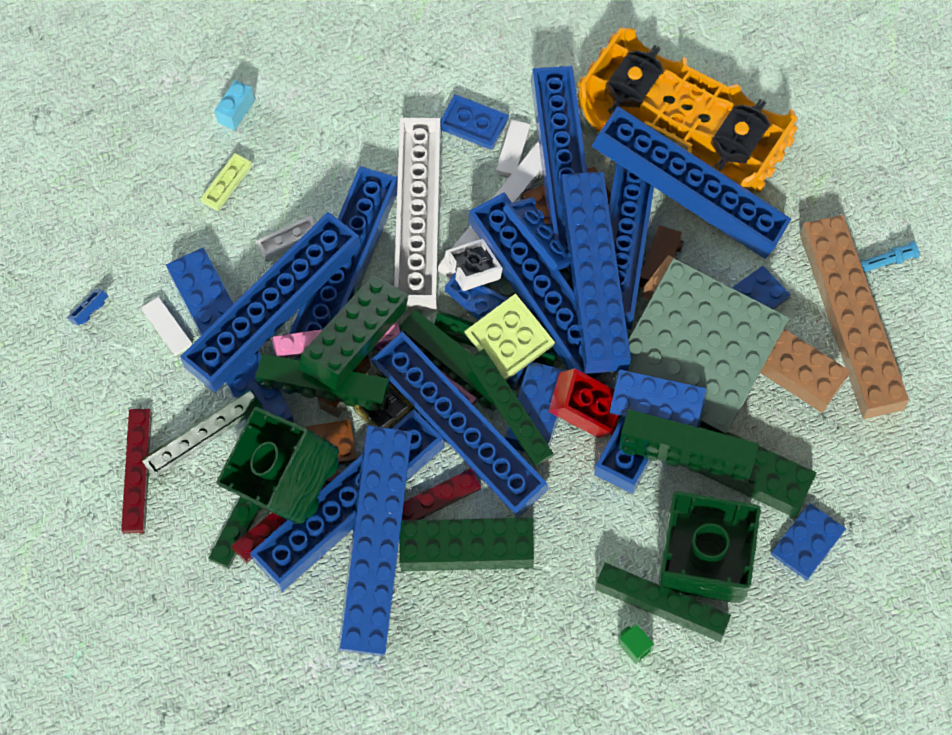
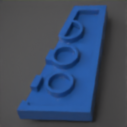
M532 197L506 204L503 211L521 231V234L531 243L535 251L546 261L547 265L553 271L566 268L570 264V259L561 243L554 240L552 236L554 232L551 226H546L543 218L545 216L542 211H537L534 206L536 204L535 199Z
M456 273L453 274L445 286V292L478 320L508 299L483 285L463 291L455 279Z

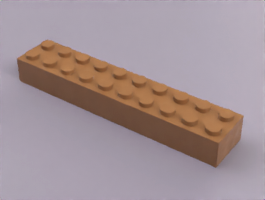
M844 215L803 223L800 237L845 368L850 370L848 377L862 418L867 419L905 410L909 398Z
M670 255L666 257L645 285L642 297L648 301L651 300L673 257ZM786 329L783 330L761 371V374L821 413L826 410L850 373V370Z

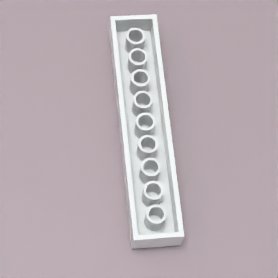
M400 118L394 287L409 295L406 310H437L441 156L440 118Z

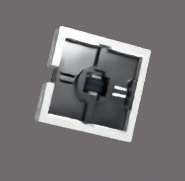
M484 239L446 250L444 262L452 274L456 273L455 279L463 291L501 278L502 267Z

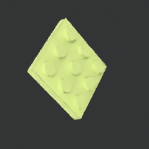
M516 294L464 331L478 351L486 350L505 381L555 345L553 339Z

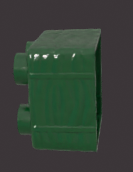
M255 407L217 479V484L223 489L293 523L302 524L316 512L319 504L318 495L326 479L331 477L338 468L339 448L337 445L303 426Z
M680 491L674 492L666 525L659 585L680 594L730 603H742L752 583L761 507L752 503Z

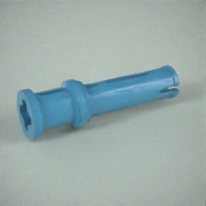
M910 241L907 245L895 246L889 252L862 260L860 263L865 273L892 263L899 265L904 260L910 258L917 259L919 258V250L915 241Z

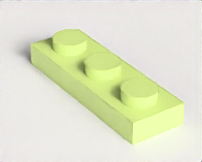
M234 153L203 194L201 202L219 211L251 169L252 162Z

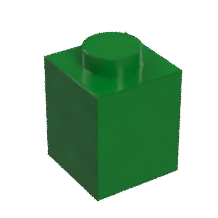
M637 624L632 628L627 626L620 632L618 645L635 664L653 651L654 643Z

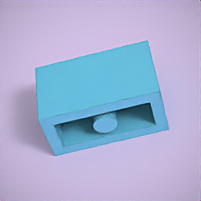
M234 80L215 109L219 124L234 131L236 130L255 101L252 87Z

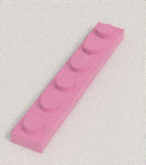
M398 321L395 322L376 345L390 343L400 334ZM322 330L274 336L272 342L275 356L283 358L301 356L305 348Z

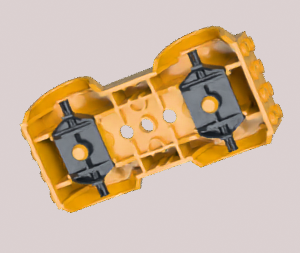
M621 27L617 33H613L608 46L602 48L598 60L591 63L588 74L582 76L578 83V107L583 109L589 124L600 133L617 106H619L754 195L757 192L761 193L766 185L764 181L767 177L771 178L776 169L775 164L777 162L781 163L786 153L784 152L787 147L790 148L794 143V135L798 129V126H796L798 117H796L794 110L789 109L788 114L779 115L763 109L766 102L764 100L762 102V99H759L755 104L742 92L740 85L735 84L728 87L687 66V58L685 57L681 61H673L659 56L658 53L661 49L657 45H653L651 50L647 48L637 38L633 28ZM665 96H672L675 98V102L669 104L664 102L663 99ZM689 105L692 107V109L686 111L682 108V106ZM707 114L710 116V121L706 123L701 122L699 116Z

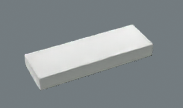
M511 120L496 168V174L510 177L519 166L531 124Z
M309 216L256 240V245L264 260L290 249L315 225V222Z
M159 297L141 307L142 312L174 356H177L192 345Z

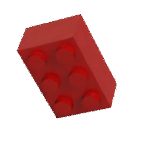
M575 368L559 373L548 412L597 438L613 435L619 415L610 413L614 395L612 388Z

